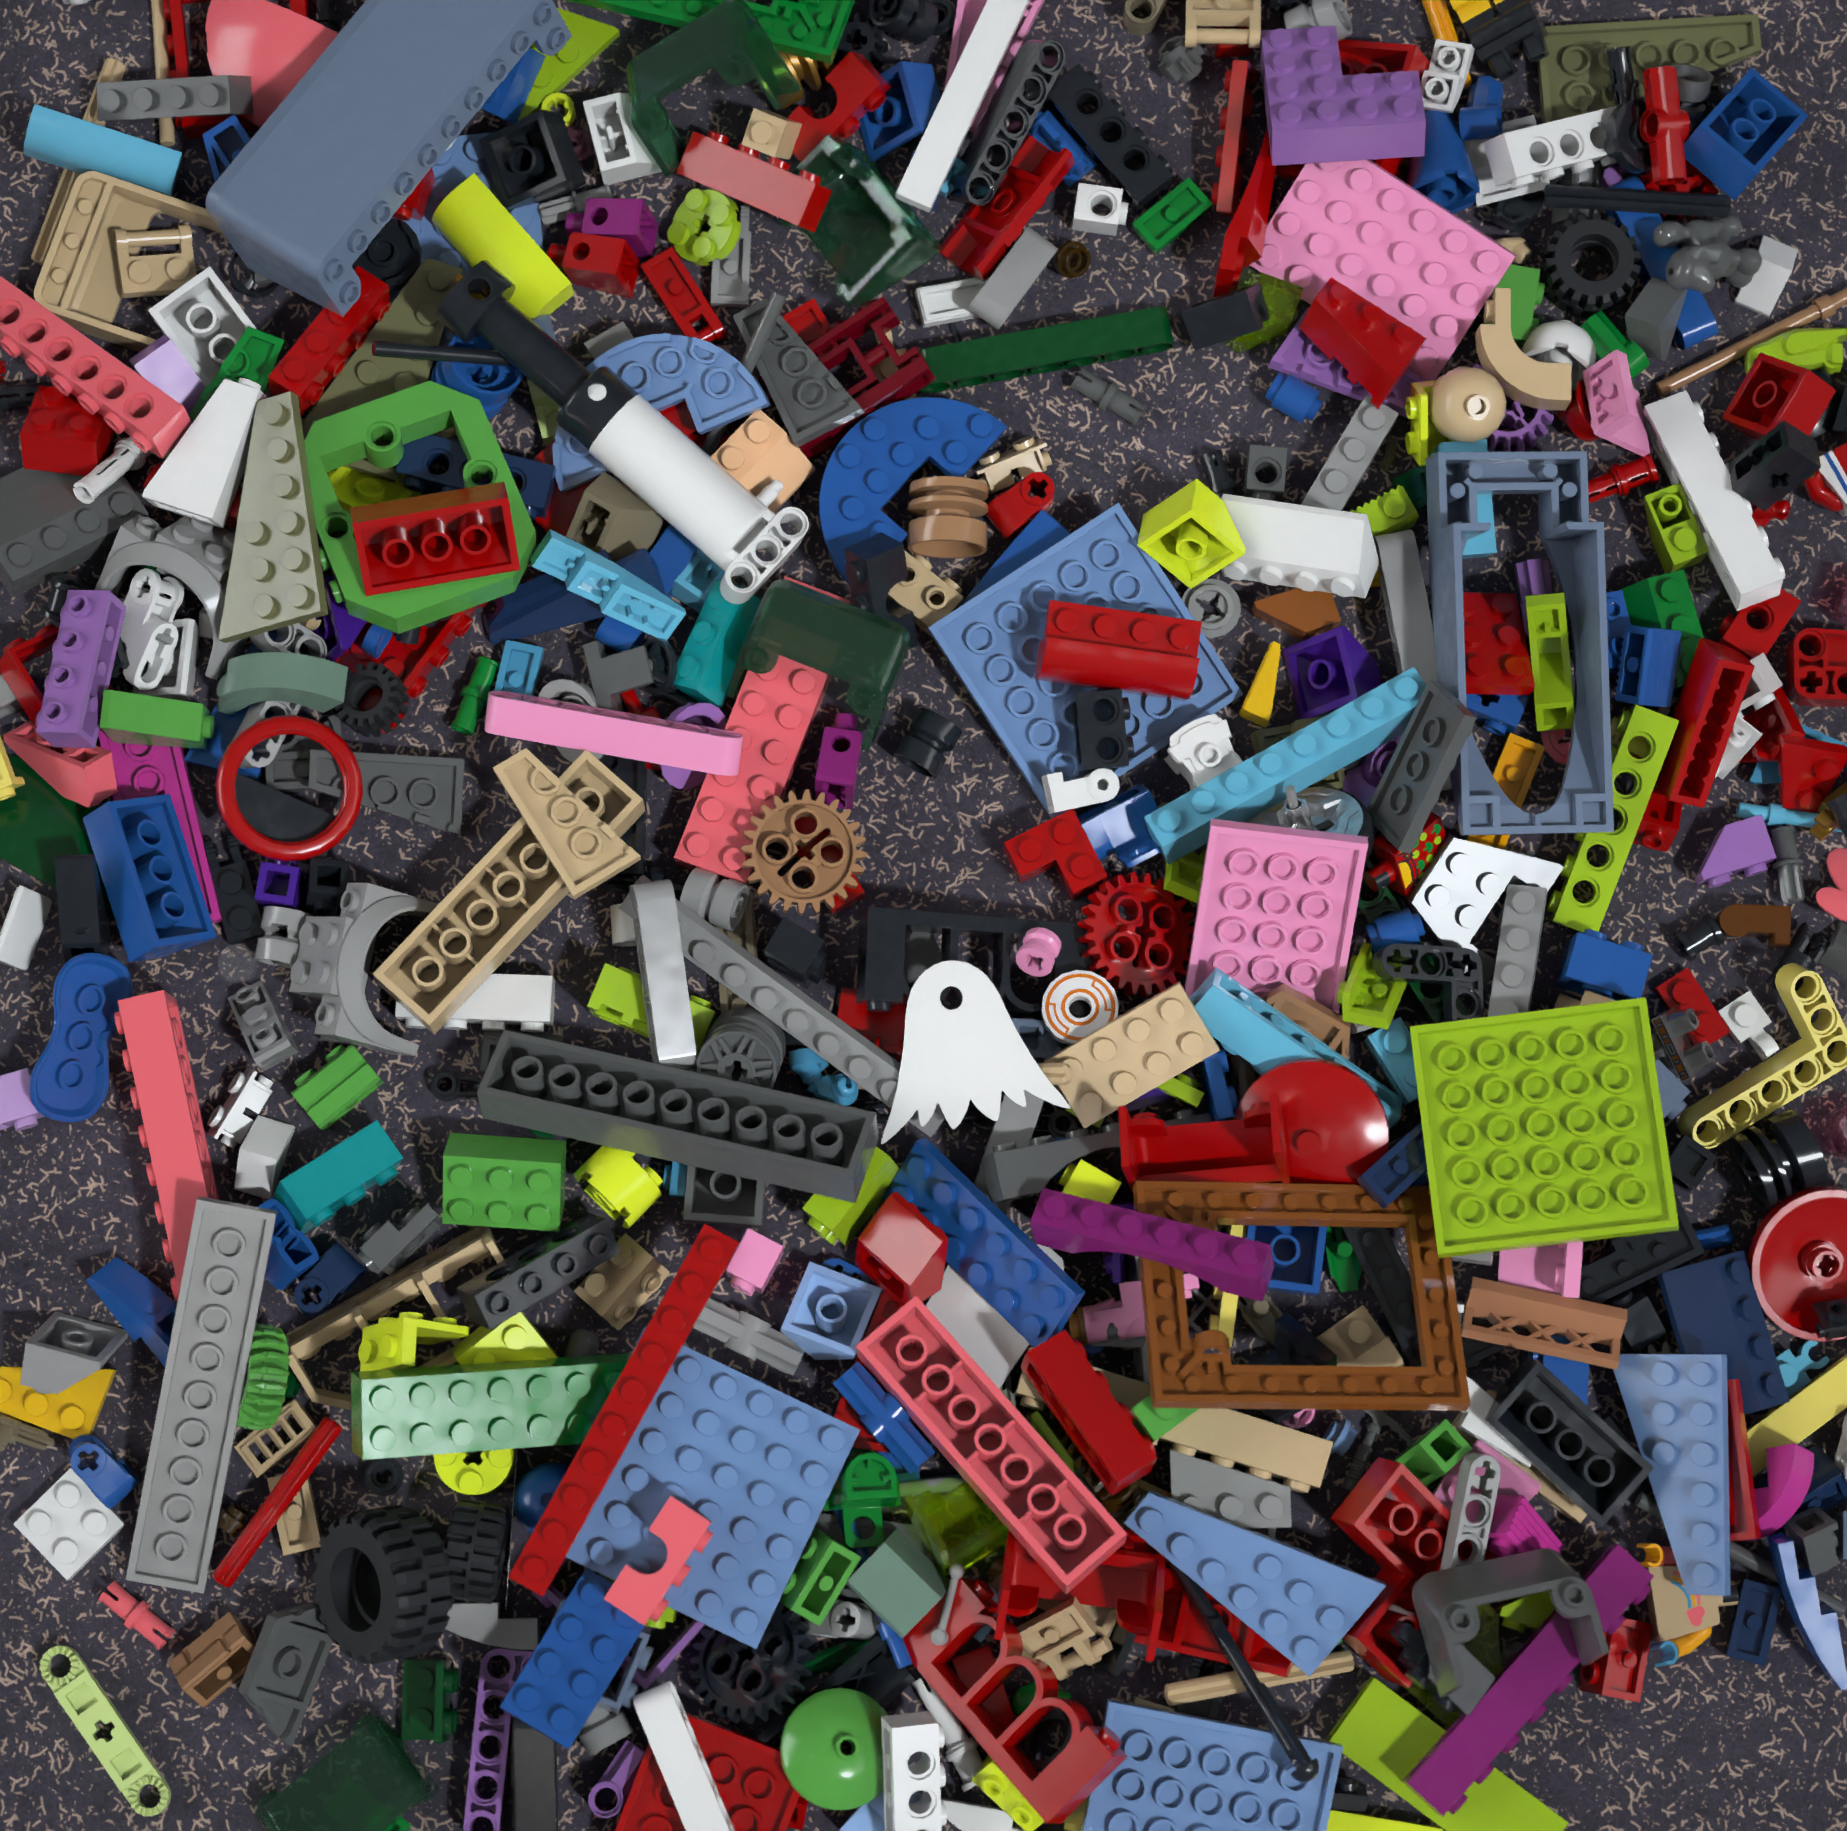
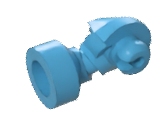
M801 1048L789 1053L790 1070L800 1076L803 1084L809 1086L806 1090L813 1093L814 1096L827 1102L844 1106L851 1105L856 1100L859 1089L857 1083L841 1073L833 1076H823L822 1072L829 1066V1063L810 1048Z

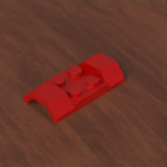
M1027 134L991 201L985 205H972L937 252L965 274L985 282L1007 253L1005 246L1009 247L1021 235L1023 227L1033 214L1043 206L1049 193L1055 190L1075 164L1072 153L1064 147L1059 153L1050 150L1033 136Z
M1165 1567L1163 1615L1156 1647L1230 1664L1172 1569ZM1203 1589L1213 1607L1223 1617V1623L1251 1668L1256 1671L1288 1677L1294 1663ZM1136 1634L1134 1642L1146 1645L1147 1634Z

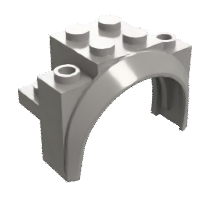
M140 514L120 526L94 590H109L118 596L122 592L133 565L157 567L156 571L164 576L179 579L185 589L197 595L210 618L213 630V647L205 676L215 680L227 672L228 660L241 655L248 639L246 637L229 643L218 640L235 533L186 516L165 529L161 528L155 520Z
M347 883L346 890L340 901V917H305V922L299 932L300 945L297 959L290 973L291 985L289 992L321 1000V1004L316 1011V1028L314 1034L321 1036L320 1040L330 1043L354 1044L392 1055L415 1056L419 1047L418 1044L389 1033L376 1021L366 1000L365 987L378 930L389 919L400 913L425 919L426 913L430 914L438 903L370 883Z

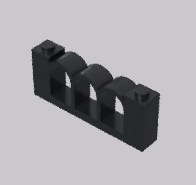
M869 906L860 911L856 1004L867 1005V1011L890 1012L891 1007L900 1003L907 1006L911 989L905 981L904 975L906 931L942 934L941 962L958 961L959 935L994 938L992 983L1000 994L1009 1013L1018 1016L1033 1015L1042 1010L1043 995L1049 984L1057 977L1074 970L1089 971L1088 968L1093 963V958L1081 957V954L1088 949V944L1077 941V938L1086 935V930L1077 926V923ZM1041 927L1054 932L1059 937L1062 948L1055 958V964L1051 972L1044 976L1042 997L1036 1004H1029L1017 998L1011 989V939L1023 940L1028 930ZM954 986L946 987L940 995V1000L946 998L955 1008H958L963 1000L961 991ZM1077 1000L1069 1006V1011L1076 1018H1084L1090 1014L1091 1007L1087 1002Z

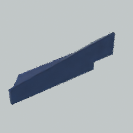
M645 548L637 550L616 562L605 549L597 552L666 595L657 564ZM544 574L518 585L515 592L496 598L497 610L485 614L483 620L489 640L493 644L506 642V640L511 641L607 615L601 613L599 604L568 591L565 581L552 575Z

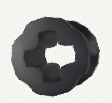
M1709 914L1702 916L1701 922L1684 931L1678 929L1673 932L1676 945L1684 958L1689 962L1696 959V954L1712 945L1719 947L1724 944L1723 934Z

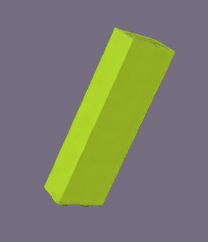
M1369 1677L1325 1739V1741L1341 1744L1343 1746V1755L1445 1831H1565L1564 1829L1569 1823L1495 1767L1481 1784L1478 1785L1474 1781L1464 1792L1468 1798L1456 1813L1452 1815L1447 1812L1444 1816L1438 1815L1402 1781L1446 1730L1375 1677Z

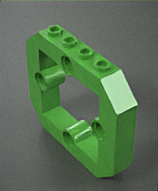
M429 380L313 422L304 443L317 537L321 546L319 547L323 571L330 568L334 580L329 581L336 603L344 602L349 615L401 634L515 592L537 547L536 531L479 399ZM453 427L468 461L463 469L464 488L481 486L475 484V481L480 478L490 479L491 482L489 484L505 483L520 570L366 596L351 513L341 508L327 472L365 458L376 467L391 468L402 459L404 444ZM383 439L392 441L387 446L375 445L376 442ZM336 530H343L347 532L344 536L340 538H333L329 536L332 532Z

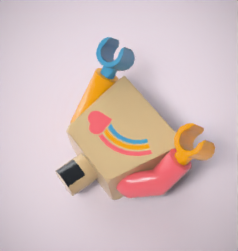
M1638 1543L1636 1548H1643L1646 1552L1645 1560L1639 1563L1654 1576L1648 1583L1652 1589L1646 1596L1650 1624H1653L1652 1639L1658 1643L1649 1645V1650L1658 1649L1661 1653V1660L1658 1663H1654L1655 1667L1671 1665L1679 1657L1691 1653L1711 1636L1712 1626L1720 1624L1718 1607L1737 1605L1739 1603L1737 1585L1735 1581H1730L1731 1595L1727 1596L1689 1595L1686 1593L1672 1547L1659 1546L1655 1543Z

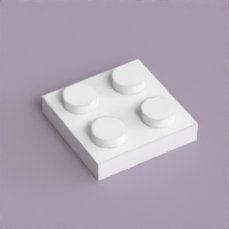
M70 1468L13 1525L66 1580H71L127 1524L113 1509L110 1510L104 1506L92 1493L88 1485Z

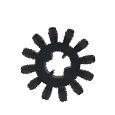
M857 12L854 15V22L847 21L833 59L834 64H839L850 51L862 54L872 66H882L884 64V56L882 54L888 51V42L882 40L885 37V30L880 27L874 28L875 25L870 18L864 23L861 22V15ZM853 42H861V49H852Z

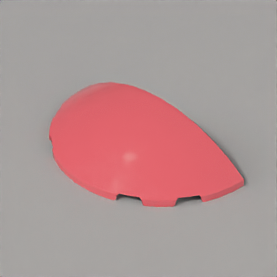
M211 0L205 25L206 54L213 76H251L253 115L241 116L260 129L339 33L294 11L266 0Z

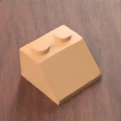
M762 410L752 413L711 456L714 461L755 497L767 485H770L773 480L781 481L783 489L768 506L773 513L816 471L799 447L797 448L793 443L791 437Z

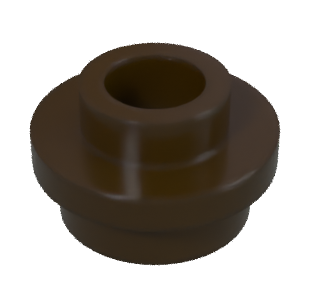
M1075 240L1066 241L1056 252L1055 268L1061 276L1066 278L1081 276L1090 266V253L1082 243Z
M230 1502L228 1506L222 1504L217 1525L229 1534L239 1537L249 1523L247 1519L250 1514L234 1502Z

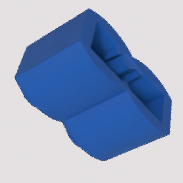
M271 1198L258 1206L277 1211L265 1278L275 1288L283 1291L300 1280L319 1260V1256L311 1240L295 1228L294 1220L289 1211L279 1201Z

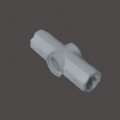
M709 1298L693 1327L725 1343V1347L754 1361L757 1358L769 1364V1366L794 1376L805 1353L786 1335L772 1329L771 1324L740 1310V1312L730 1309Z

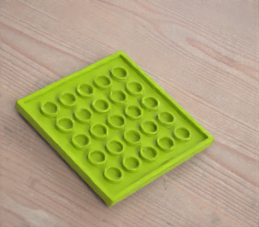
M1646 997L1410 1026L1438 1258L1679 1230Z

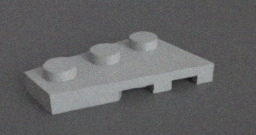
M1169 1450L1172 1499L1195 1507L1196 1510L1216 1518L1220 1517L1233 1522L1234 1525L1242 1528L1292 1527L1290 1487Z

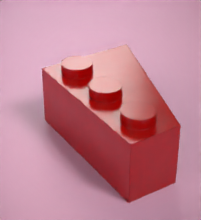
M1332 277L1314 298L1299 327L1330 360L1336 358L1349 371L1347 378L1354 385L1360 383L1373 396L1370 402L1378 410L1410 368L1426 340L1424 336L1414 331L1411 327L1400 322Z

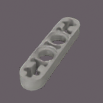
M1471 1453L1461 1463L1440 1570L1484 1561L1501 1476L1499 1462L1490 1455ZM1476 1467L1486 1468L1485 1475H1475ZM1471 1487L1482 1489V1495L1470 1492ZM1476 1500L1480 1506V1513L1475 1520L1469 1522L1465 1515V1509L1470 1501ZM1468 1539L1472 1544V1553L1468 1559L1461 1561L1458 1557L1457 1549L1463 1540Z

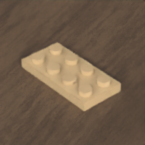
M1179 981L1048 1057L1044 1063L1063 1062L1070 1065V1083L1058 1086L1085 1129L1118 1110V1106H1125L1220 1051V1048Z

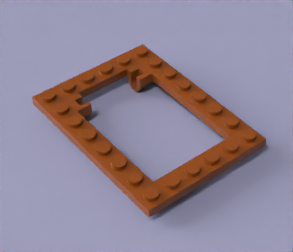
M1135 1181L1132 1187L1134 1211L1217 1232V1225L1404 1228L1422 1367L1231 1365L1229 1338L1224 1332L1208 1330L1196 1334L1194 1338H1189L1183 1271L1167 1264L1139 1257L1152 1408L1466 1411L1468 1409L1470 1397L1451 1257L1438 1258L1429 1186H1409L1391 1204L1383 1209L1361 1185ZM1214 1348V1353H1203L1207 1349Z

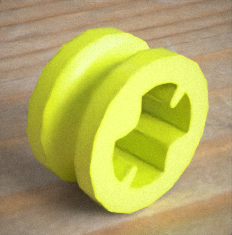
M559 92L547 96L542 102L541 110L551 111L550 108L552 106H555L557 109V104H563L567 113L563 119L566 127H570L576 116L574 103L571 98Z

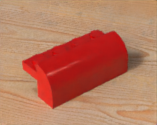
M1049 600L1044 638L1039 642L1034 680L1104 690L1122 689V692L1181 701L1188 700L1193 692L1200 658H1197L1202 621Z

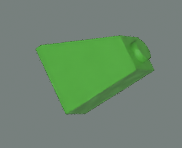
M104 689L100 728L114 743L206 749L207 738H213L215 722L214 716L209 715L210 711L202 703Z

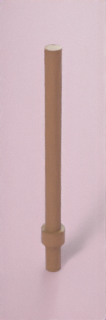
M1847 288L1831 296L1824 294L1812 300L1811 306L1655 383L1659 395L1662 397L1746 355L1747 351L1755 345L1790 330L1798 329L1816 319L1823 321L1835 315L1836 309L1847 304Z

